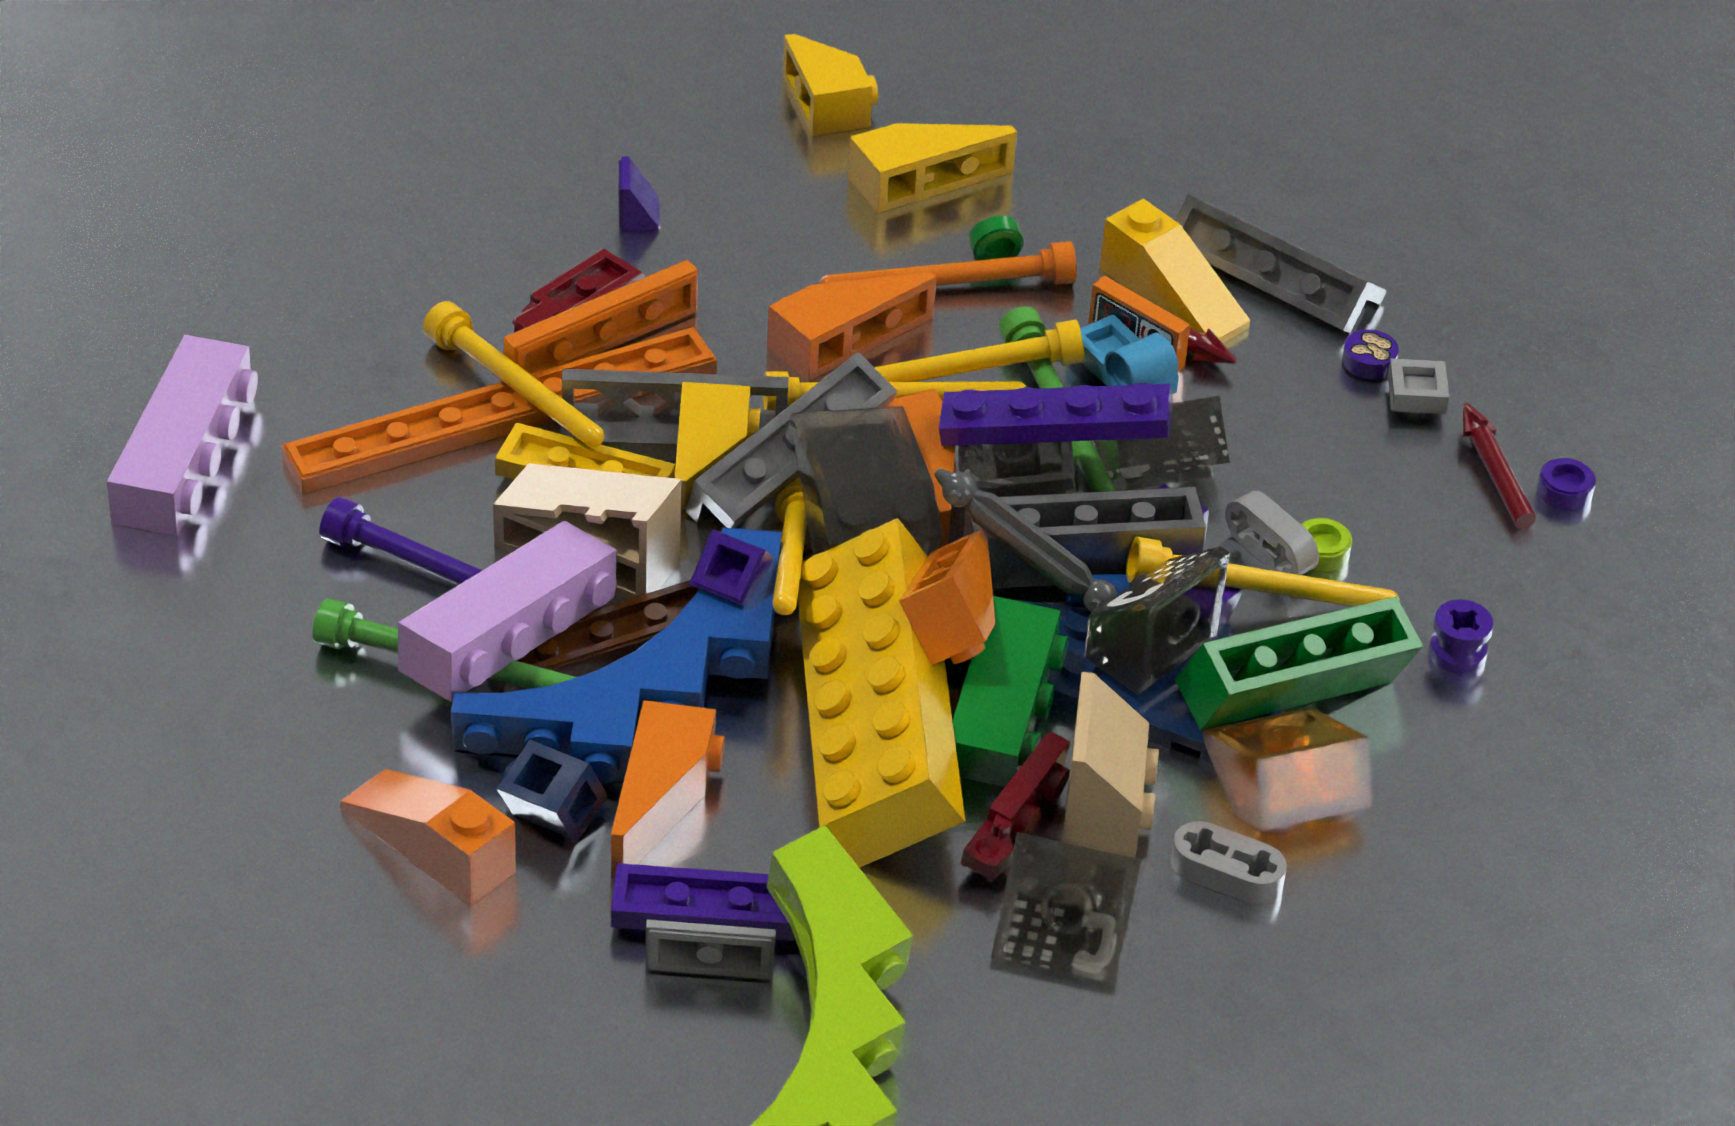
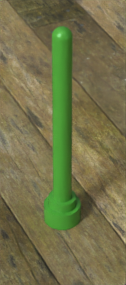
M1022 306L1007 312L1000 320L998 330L1004 343L1045 336L1044 331L1046 327L1034 308ZM1049 358L1027 362L1039 388H1064ZM1068 441L1067 443L1091 491H1117L1092 441Z
M326 598L320 604L312 629L314 643L337 650L342 649L344 646L353 647L356 643H361L398 654L397 628L363 620L362 613L354 611V607L350 603ZM512 661L489 678L532 689L551 686L576 677L527 663Z

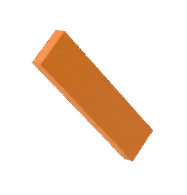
M689 260L682 261L503 337L504 355L530 374L597 355L697 312L698 269Z

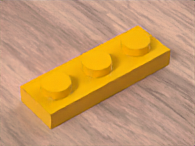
M517 422L495 457V475L513 480L528 463L675 478L676 464L601 444L597 447H589L578 438Z

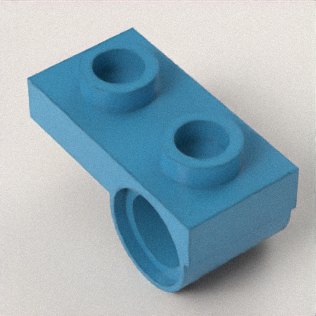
M1114 314L1080 328L1085 362L1083 364L1106 386L1132 385L1136 383H1170L1171 393H1177L1179 381L1178 360L1173 346L1165 336L1160 333H1153L1139 339Z

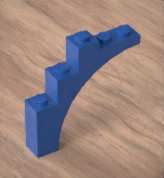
M722 528L721 533L765 549L774 557L770 569L745 607L699 589L669 626L636 651L595 672L551 686L506 693H454L451 708L453 749L471 751L477 754L500 753L520 755L528 741L532 740L589 763L601 784L611 782L624 783L643 700L704 708L708 675L728 676L735 679H768L776 614L772 601L782 532Z

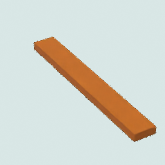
M691 327L530 374L562 398L563 369L717 374V359L695 327ZM502 381L282 444V460L303 495L509 435L516 422L537 427L554 422V420ZM574 389V403L598 404L607 398L598 390ZM639 391L631 399L654 392Z

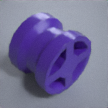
M1450 600L1442 604L1436 611L1434 619L1435 632L1432 634L1429 643L1428 653L1432 661L1440 668L1453 673H1471L1480 669L1486 662L1488 653L1487 641L1490 639L1493 630L1494 620L1490 612L1482 605L1469 600Z

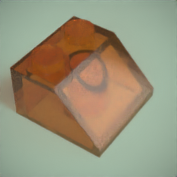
M1312 707L1203 730L1204 744L1234 814L1259 829V832L1263 834H1286L1295 830V824L1311 820L1320 822L1343 821L1350 817L1351 811L1372 807L1368 736Z

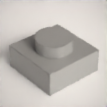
M1390 359L1388 384L1391 411L1417 414L1447 413L1450 397L1445 361Z

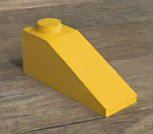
M895 123L850 137L848 179L878 214L1013 173L1017 131L1013 126Z
M1144 198L1105 219L1099 269L1127 289L1189 323L1191 328L1203 334H1206L1208 328H1210L1223 343L1249 329L1251 320L1178 222Z

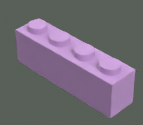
M190 335L183 336L107 480L111 524L178 536L188 515H195L197 513L202 498V487L207 477H214L216 475L221 460V449L226 439H234L239 426L240 412L245 403H252L256 394L258 375L250 367L249 346Z
M562 521L399 621L398 671L452 702L454 693H466L475 686L482 684L486 679L505 668L510 662L523 658L531 650L556 634L565 631L570 625L613 599L617 585V549L572 524Z

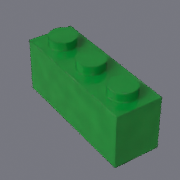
M993 596L995 626L987 640L983 642L986 648L971 658L953 717V729L959 776L1006 787L1040 743L1041 734L1033 732L1037 718L1048 719L1055 685L1047 682L1051 670L1061 672L1069 638L1068 636L1059 635L1061 610Z

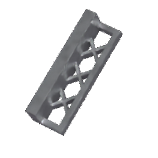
M1190 194L1187 195L1175 219L1183 227L1209 264L1348 333L1351 332L1366 300L1380 305L1387 290Z
M857 352L696 479L685 511L696 523L712 512L727 528H736L783 488L797 479L894 400L897 390Z
M563 369L562 398L603 429L604 440L601 445L658 460L676 461L682 382L750 386V397L752 395L776 396V410H760V430L787 408L788 377ZM574 389L598 390L607 398L598 404L574 403ZM639 391L655 392L663 400L654 406L639 405L631 397ZM561 426L560 434L577 438Z

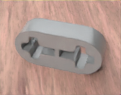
M1253 490L1227 504L1225 519L1232 536L1269 570L1303 575L1317 567L1319 552L1312 535L1267 495Z
M1205 821L1186 823L1175 832L1171 864L1175 872L1182 878L1254 905L1271 903L1282 894L1287 863L1285 857L1278 849ZM1199 849L1204 850L1201 855L1195 854ZM1256 870L1262 872L1259 877L1252 876Z

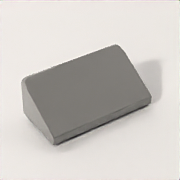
M647 920L645 969L773 979L776 953V930Z

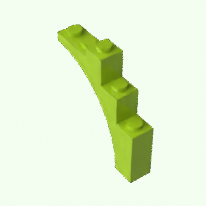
M823 825L773 851L771 856L767 889L789 922L804 961L811 1017L809 1033L799 1062L775 1101L750 1126L895 1125L897 1109L872 1077L886 1071L899 1056L905 1020L881 990L892 986L905 973L913 935L826 825Z

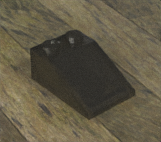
M903 406L791 414L790 422L813 555L825 552L861 535L865 531L875 529L896 518L901 521L928 556L937 549L943 533L934 485Z

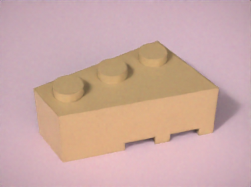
M528 463L493 504L494 547L512 553L562 521H566L617 549V585L615 595L631 599L659 590L680 564L681 479Z

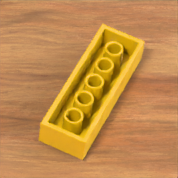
M898 518L875 529L865 531L851 540L825 552L815 554L803 561L798 590L819 827L826 825L859 868L965 822L945 660L934 665L931 664L899 603L900 598L928 555Z

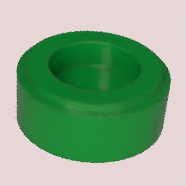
M996 215L983 219L972 228L968 236V242L976 261L1017 257L1024 247V238L1018 222L1014 218L1005 215Z

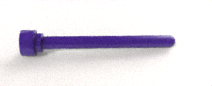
M341 496L334 498L330 502L320 522L319 535L321 539L342 548L347 547L349 544L357 547L362 543L456 585H460L482 571L372 523L370 516L364 513L362 505Z

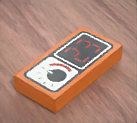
M1103 276L1092 285L1088 325L1114 314L1139 339L1153 333H1160L1168 339L1175 350L1178 360V371L1185 366L1190 332L1189 323L1106 276Z

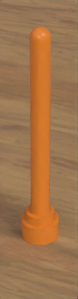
M1072 241L1049 243L1047 249H1039L1038 255L831 274L824 276L819 284L930 271L937 276L936 286L1040 276L1042 281L1051 280L1052 285L1076 283L1077 264Z

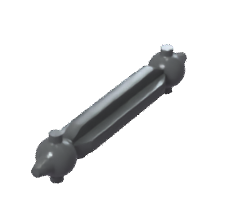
M938 468L934 473L935 478L942 486L943 496L949 504L956 507L965 506L974 523L1064 592L1082 596L1084 606L1088 611L1096 615L1109 614L1120 619L1124 616L1126 611L1122 605L1107 606L1118 597L1115 587L1110 582L1094 580L1085 563L995 494L978 491L976 481L971 475L965 472L952 473Z

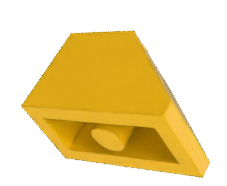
M797 34L784 35L783 78L811 135L818 136L871 127L872 106H876L879 100L878 87L874 76L867 75L858 56Z
M682 382L675 479H681V509H686L694 481L759 430L760 409L749 408L750 386Z

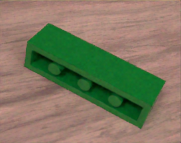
M1396 596L1205 642L1175 678V682L1200 731L1391 683L1423 648V644Z

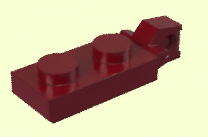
M603 248L531 293L530 303L522 310L523 314L513 319L514 332L644 278L645 273Z
M1048 732L990 806L986 821L963 850L960 862L962 866H967L987 877V880L993 881L1011 865L1014 853L1012 842L1017 837L1025 841L1029 837L1041 814V808L1039 807L1046 798L1052 802L1056 801L1068 782L1070 769L1064 765L1071 741L1054 732Z

